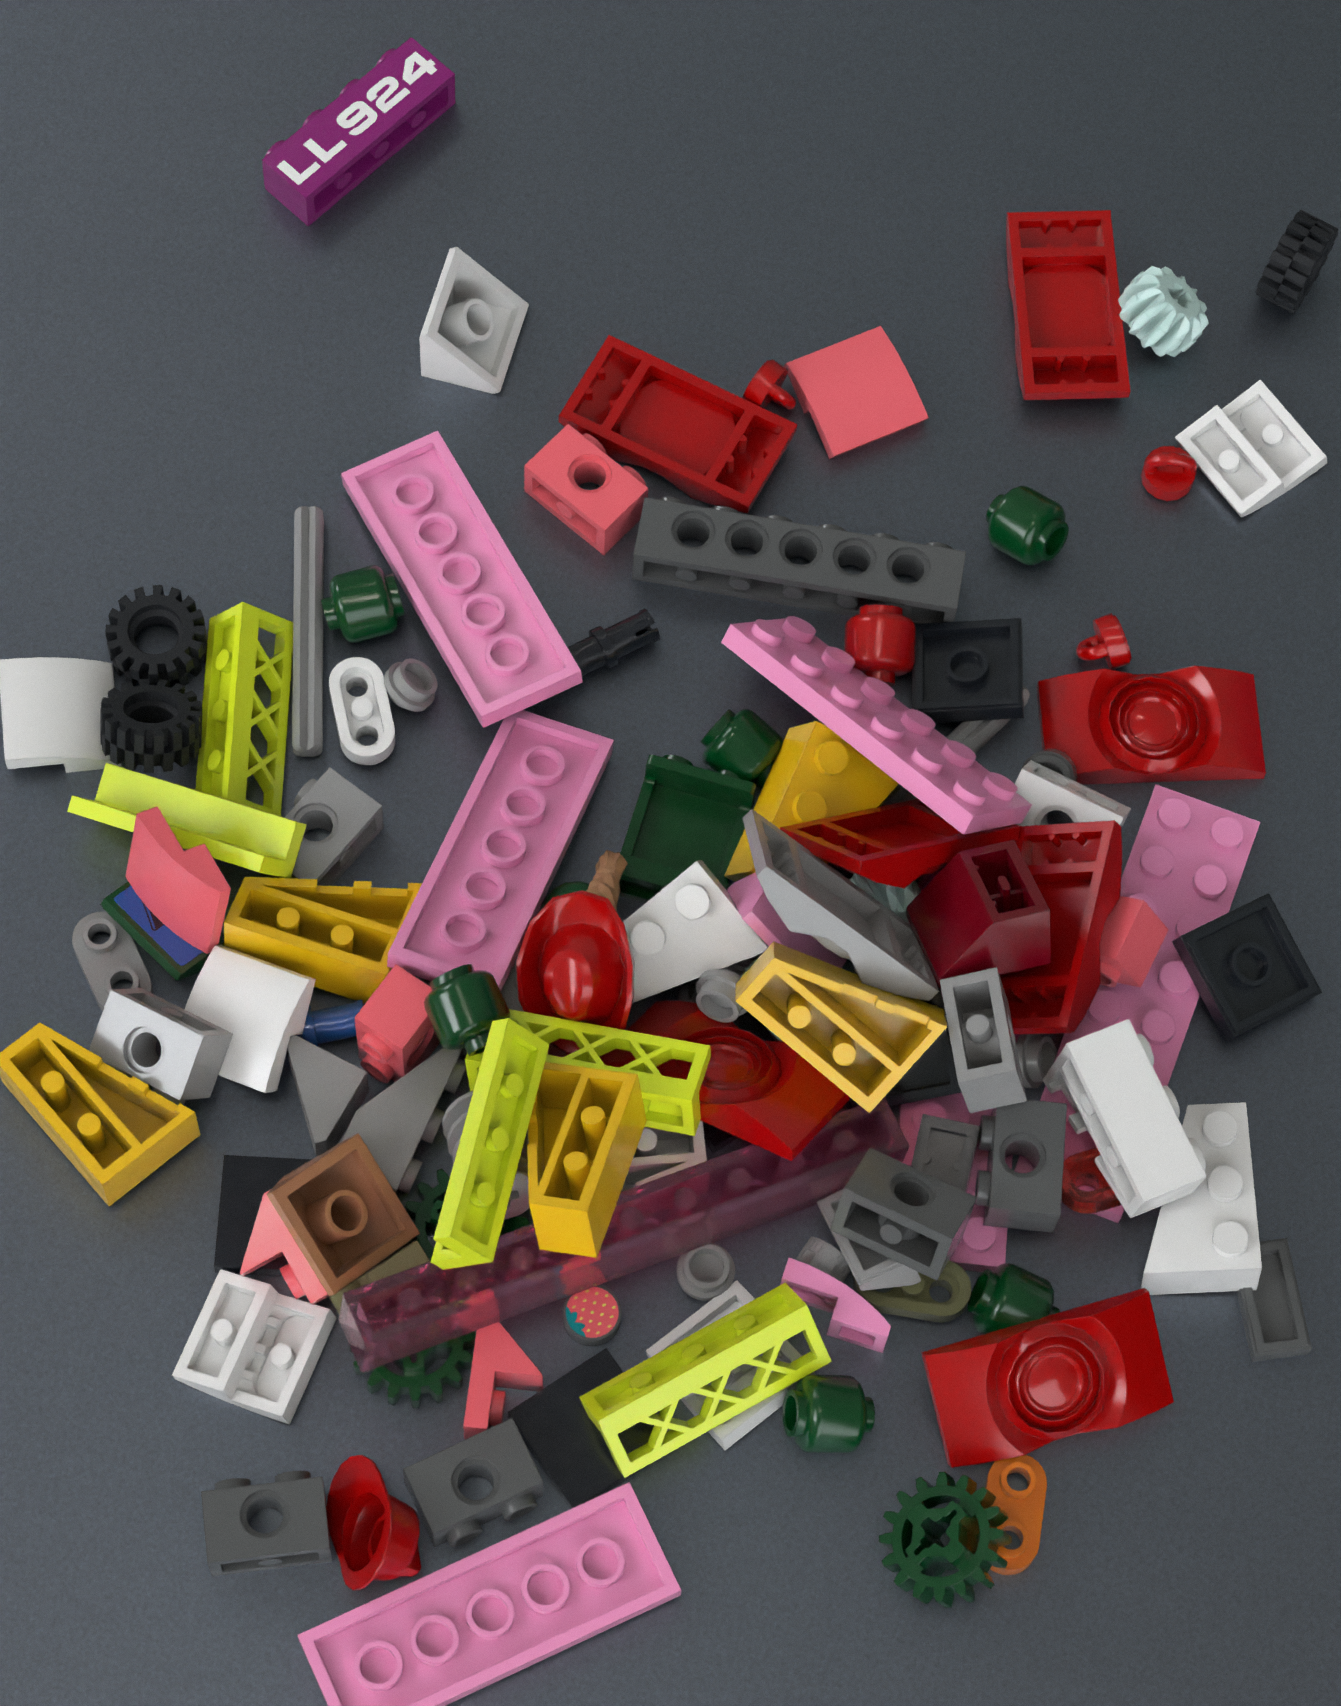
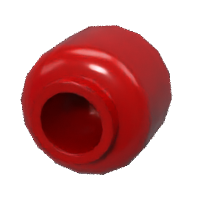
M866 605L860 607L859 614L851 617L845 625L844 651L854 658V668L862 671L868 677L885 682L890 687L895 685V677L903 676L912 671L915 664L916 627L914 622L910 618L903 616V609L897 606Z

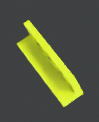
M241 602L209 619L202 701V741L198 754L195 790L281 816L293 656V622L245 602ZM259 628L275 634L274 655L270 658L258 641ZM261 674L271 691L270 705L266 708L254 690L255 677ZM257 724L267 741V755L262 758L250 740L251 727ZM252 774L264 792L263 806L246 800L247 778Z
M110 763L105 764L95 800L71 796L67 812L130 832L134 831L137 813L158 806L183 849L188 850L205 844L215 859L259 873L283 878H291L307 825Z
M509 1009L511 1020L548 1044L561 1038L574 1041L580 1048L564 1057L553 1056L547 1053L545 1062L638 1074L647 1120L645 1127L695 1136L701 1119L699 1091L711 1058L710 1045ZM614 1049L630 1051L636 1060L619 1068L605 1065L600 1056ZM484 1052L474 1056L466 1054L465 1064L470 1091L474 1090ZM671 1059L692 1062L686 1080L662 1076L656 1067Z
M510 1018L492 1021L433 1238L436 1244L431 1263L443 1270L491 1263L494 1260L550 1045Z
M783 1283L579 1398L588 1417L601 1432L619 1471L626 1478L832 1361L807 1304L786 1283ZM802 1331L811 1351L791 1363L776 1360L783 1341ZM742 1364L758 1367L750 1386L739 1392L724 1389L733 1369ZM690 1393L706 1396L698 1415L687 1421L672 1418L678 1401ZM639 1422L654 1425L648 1442L627 1454L618 1434Z

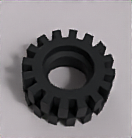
M1303 210L1297 212L1293 221L1291 220L1287 226L1285 234L1281 236L1277 248L1269 258L1270 261L1266 265L1262 273L1263 276L1257 285L1256 295L1291 313H1295L1311 290L1313 282L1319 276V272L1333 248L1339 229Z
M153 585V595L146 596L144 588L140 587L134 590L136 600L133 602L124 595L118 600L120 611L114 608L111 609L108 615L110 625L106 624L105 629L110 659L113 661L114 670L119 676L124 674L125 681H130L133 686L136 685L139 679H149V685L158 683V679L168 680L169 688H171L170 681L176 680L177 683L183 686L189 683L187 673L190 672L196 677L202 670L200 661L206 662L207 634L201 609L196 610L195 601L189 595L182 600L181 590L173 587L168 596L164 595L162 585ZM164 624L176 630L178 641L167 652L149 654L140 650L136 645L139 632L148 626Z
M139 679V686L136 687L130 681L122 683L121 691L113 688L108 691V698L103 697L101 701L100 734L102 751L105 756L110 755V761L116 765L125 760V769L135 771L138 765L144 766V773H154V766H161L163 772L173 770L174 762L180 767L189 764V757L195 759L199 754V748H201V701H197V695L193 691L185 693V686L179 683L169 688L168 680L158 679L157 685H149V679Z

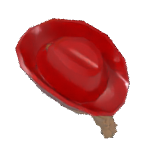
M606 850L599 857V861L595 865L596 873L589 884L588 890H580L553 897L530 921L516 960L518 1001L524 1012L625 1030L634 999L635 961L628 933L617 913L620 894L619 881L628 864L620 852L614 853ZM560 1038L550 1043L568 1055L580 1049L572 1040Z

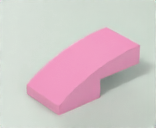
M788 1258L781 1284L786 1283L808 1306L833 1313L827 1335L883 1353L891 1325L879 1311L861 1295L831 1275L803 1262Z

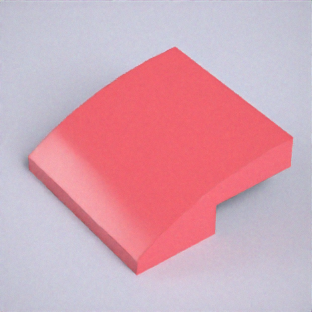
M881 326L784 364V367L788 369L789 379L803 413L810 412L829 459L924 422L929 418L904 363Z
M158 806L137 813L125 875L126 879L146 907L166 927L193 947L206 954L211 953L214 946L219 945L231 891L229 884L205 844L183 851Z

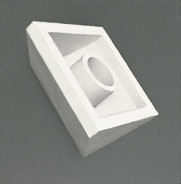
M458 247L449 249L419 337L421 376L491 394L499 393L529 304Z

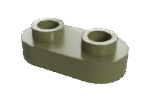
M952 1261L948 1262L938 1281L918 1272L921 1282L910 1286L893 1287L889 1292L885 1293L878 1292L875 1289L861 1291L855 1278L853 1279L854 1291L866 1299L879 1313L944 1323L956 1319L964 1312L971 1296V1282L967 1273L961 1266ZM937 1286L943 1287L949 1292L950 1299L946 1302H937L932 1299L929 1290Z

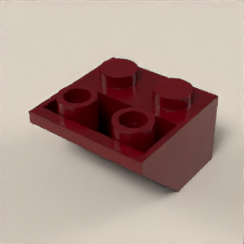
M1015 840L959 851L906 907V917L939 988H941V979L996 967L999 975L1051 963L1050 909Z

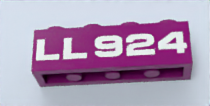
M412 37L397 49H389L380 57L376 66L361 79L351 80L342 89L338 98L323 110L318 109L312 112L298 131L287 140H280L270 147L264 159H262L265 189L302 222L310 226L456 103L455 73Z

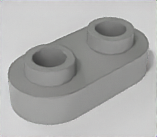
M94 912L83 917L74 928L72 944L77 960L102 1012L110 990L119 980H129L133 983L131 988H142L153 994L149 973L132 937L107 912ZM97 932H107L111 935L109 940L103 944L91 942L92 936Z

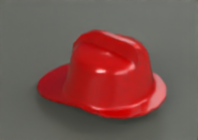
M364 1455L350 1456L339 1466L332 1479L327 1497L329 1532L340 1561L345 1585L356 1591L364 1589L373 1580L387 1581L399 1578L400 1576L411 1577L417 1575L421 1569L418 1548L420 1521L417 1512L408 1504L388 1493L382 1475L373 1460Z

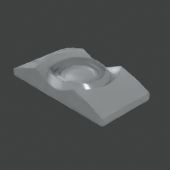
M753 809L743 817L757 878L768 901L790 932L811 935L834 954L851 960L863 984L896 995L930 1001L939 992L934 975L909 923L823 860L814 856L808 849Z

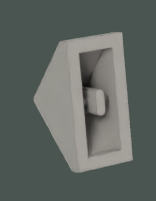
M294 1035L290 1036L287 1058L317 1157L336 1146L340 1141L356 1110L359 1109L369 1092L367 1072Z

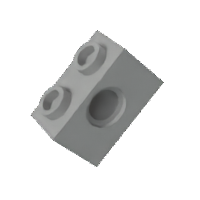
M330 767L318 781L312 778L303 785L295 797L293 809L285 816V818L307 824L304 834L315 828H322L330 832L328 837L320 841H310L303 837L291 878L317 879V885L333 886L384 828L382 805ZM268 875V876L271 877V878H283V877Z
M997 967L941 979L940 985L957 1080L969 1113L1027 1101L1009 1003Z
M142 988L111 989L89 1051L101 1057L102 1061L107 1063V1065L130 1078L134 1076L153 1086L152 1091L177 1105L179 1103L184 1105L186 1100L210 1098L233 1033ZM157 1039L161 1044L160 1059L158 1058L156 1053Z

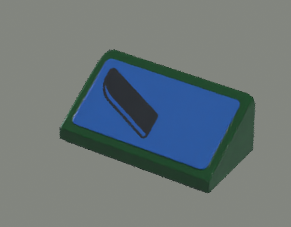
M129 882L103 899L100 904L103 909L175 980L178 981L201 972L210 953L206 954L193 947L166 927L146 907ZM221 931L219 945L224 946V933Z

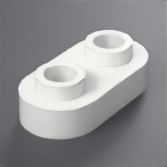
M362 657L347 658L333 668L329 677L330 698L341 749L345 756L354 763L375 765L387 759L395 746V728L384 684V676L378 665L369 659ZM355 686H360L367 690L364 695L358 697L350 695L348 691ZM365 735H372L377 738V741L370 746H365L358 742Z

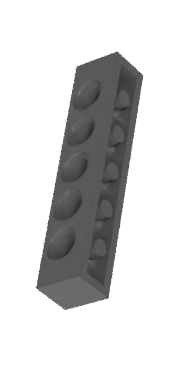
M645 497L633 554L632 579L847 616L859 614V608L866 605H892L902 608L903 616L910 618L914 624L954 622L966 551L955 550L951 546L940 542L919 544L902 541L886 533L866 535L848 532L844 528L833 524L812 526L795 523L789 518L780 515L759 517L741 514L737 510L726 506L705 508L688 505L684 501L673 497H663L660 499ZM693 538L700 540L704 544L698 547H690L681 541ZM747 547L756 551L757 554L743 556L734 550ZM800 556L809 560L810 563L797 565L788 559ZM854 565L861 568L864 572L850 574L844 571L842 567ZM907 574L914 577L917 581L914 583H904L895 576Z

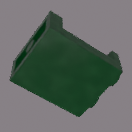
M652 754L649 755L644 781L620 852L628 864L619 881V896L646 903L698 860L704 862L727 890L730 879L724 877L745 829L743 817L753 809L756 784L739 779L735 773L728 770L714 772L696 767L689 760L681 756L664 755L660 757Z

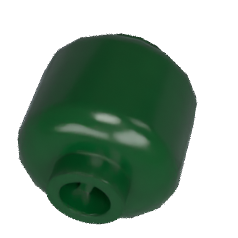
M1019 486L1011 489L1005 495H998L991 502L986 514V521L989 523L988 538L991 545L1017 561L1031 566L1043 560L1049 561L1060 552L1066 542L1069 527L1065 522L1066 515L1063 507L1058 502L1026 486Z
M377 565L366 566L334 576L329 584L331 596L321 599L329 630L332 631L340 628L344 638L351 643H358L395 631L398 625V616L405 615L394 574L385 575L384 571Z
M728 709L700 741L706 747L702 755L703 763L711 771H731L739 779L753 782L762 789L780 751L783 739L752 710L743 709L735 714Z
M467 964L454 968L430 982L432 991L426 996L424 1007L441 1045L448 1050L465 1048L469 1056L484 1052L492 1021L510 1018L509 1008L494 976L488 971H475L472 964Z
M1010 1263L1001 1264L993 1271L986 1269L981 1273L973 1286L967 1307L968 1311L973 1313L974 1325L981 1334L1034 1321L1060 1312L1058 1307L1053 1306L1054 1290L1048 1280Z
M806 1376L798 1381L794 1389L788 1390L783 1402V1425L785 1432L789 1437H794L796 1444L805 1452H852L862 1442L864 1433L872 1431L875 1422L873 1400L871 1397H865L861 1384L852 1376Z

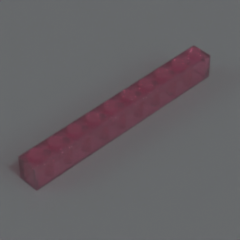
M884 1097L870 1113L860 1105L837 1113L793 1161L752 1144L622 1191L597 1258L539 1250L534 1224L501 1235L498 1240L494 1260L491 1263L443 1270L429 1261L344 1292L339 1322L362 1373L816 1205L817 1201L846 1186L869 1148L903 1162L909 1149V1144Z

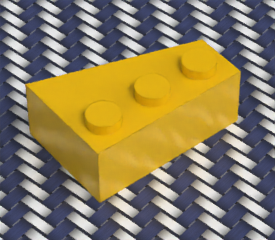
M814 721L788 729L753 810L780 829V827L879 807L899 783L827 726ZM745 829L724 877L733 882L756 872Z
M244 877L224 920V946L316 979L314 984L316 988L356 1001L362 999L363 1003H366L392 969L387 967L388 952L422 883H408V889L371 887L372 881H354L353 887L317 885V879Z
M774 941L735 985V1001L868 1113L876 1107L947 1028L944 1009L919 999L896 995L863 984L857 974Z
M40 1022L0 1052V1078L3 1084L109 1207L201 1135L195 1111L181 1103L177 1105L149 1089L148 1084L134 1076L130 1078L104 1063L98 1055Z
M545 1062L528 1126L529 1144H527L529 1206L539 1250L598 1257L647 1121L638 1074Z

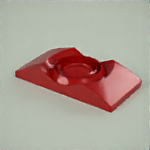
M1111 210L1007 212L1008 285L1013 302L1015 359L1023 400L1129 398L1131 391L1123 320H1121L1119 315L1122 309L1118 302L1120 291Z
M608 335L558 416V422L564 427L569 424L580 434L587 433L596 438L604 447L606 454L614 461L642 466L663 476L692 499L715 506L730 507L744 513L750 511L796 433L798 425L611 335Z
M1196 665L1159 674H1131L1103 668L1061 675L1037 682L1036 690L1042 749H1056L1067 754L1076 766L1077 782L1082 785L1264 779L1266 775L1254 674Z
M919 799L784 826L780 827V830L821 860L876 883L905 889L920 875L933 874L942 870L959 851L1010 840L1017 841L1019 839L1020 826L1014 824L963 835Z
M1115 820L1020 826L1019 839L1015 842L1050 909L1051 963L1000 975L1009 1003L1014 1034L1074 1033L1101 984L1100 941L1104 924L1121 895L1122 829Z
M656 1001L627 1029L633 1032L710 1045L711 1058L699 1091L700 1120L790 1161L794 1160L850 1100L846 1093L785 1042L764 1041L751 1032L738 1028L733 1022L724 1023L713 1020L706 1016L696 1003ZM614 1049L600 1056L605 1065L619 1068L636 1060L630 1051ZM671 1059L656 1068L662 1076L686 1080L692 1062Z
M1145 1288L921 1352L947 1463L951 1468L1024 1456L1061 1438L1079 1433L1121 1427L1174 1402L1150 1294Z

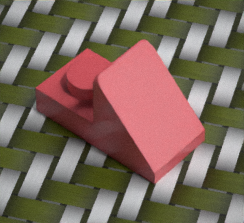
M267 1191L262 1197L240 1275L246 1276L284 1255L288 1264L279 1268L293 1296L297 1300L306 1295L311 1304H316L329 1296L267 1196L269 1191Z
M479 1311L463 1424L465 1440L491 1428V1426H496L503 1422L506 1391L496 1390V1387L536 1392L543 1389V1376L492 1312Z

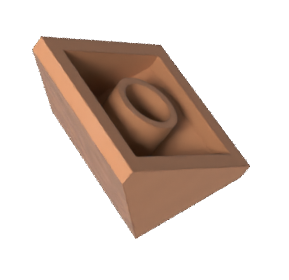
M359 1133L286 1174L267 1193L269 1200L328 1296L335 1295L420 1234Z

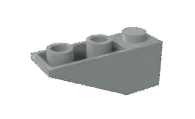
M443 1047L357 1109L341 1141L343 1142L359 1133L395 1193L397 1190L407 1194L410 1192L423 1163L413 1158L421 1139L432 1144L445 1114V1111L436 1108L444 1090L455 1094L465 1073V1061L459 1058L462 1049L448 1050Z

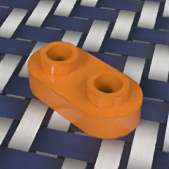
M1029 1455L995 1461L985 1481V1488L996 1496L991 1507L998 1506L1008 1515V1519L998 1526L997 1529L1014 1532L1020 1539V1546L1016 1549H1007L1004 1546L998 1547L997 1554L1008 1562L1006 1568L991 1566L990 1570L1002 1575H1015L1027 1569L1039 1550L1047 1478L1039 1462ZM1012 1473L1023 1475L1027 1480L1028 1487L1022 1491L1012 1489L1008 1485L1007 1476Z

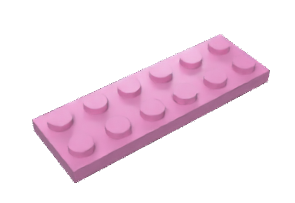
M438 431L341 473L344 488L483 728L583 683L582 673L578 664Z
M788 616L783 619H757L754 622L730 624L721 641L722 644L963 835L1023 822L1032 804L1016 793L1017 786L1010 779L1001 774L988 771L975 761L976 755L969 747L943 736L934 728L935 722L929 716L918 710L909 709L894 697L895 691L888 684L879 679L868 677L862 671L854 668V658L839 648L828 646L815 636L816 630L810 623L795 616Z
M525 710L503 719L388 952L387 967L393 968L397 964L414 976L432 981L454 968L472 964L475 971L484 970L490 972L494 976L500 991L502 990L519 954L528 925L538 914L613 751V739Z
M630 1482L297 1636L327 1706H446L681 1596V1588Z

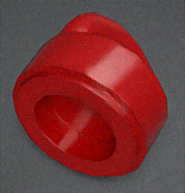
M774 359L767 360L760 367L742 397L764 409L771 400L787 410H791L796 406L795 398L781 388L788 374V369Z
M1174 446L1158 447L1151 451L1145 459L1141 473L1142 484L1147 492L1157 499L1164 501L1178 500L1186 496L1192 489L1197 471V462L1189 453L1181 448Z
M1110 613L1094 619L1093 626L1096 635L1084 639L1077 645V656L1086 661L1105 657L1111 670L1130 664L1132 660L1130 648L1116 615Z

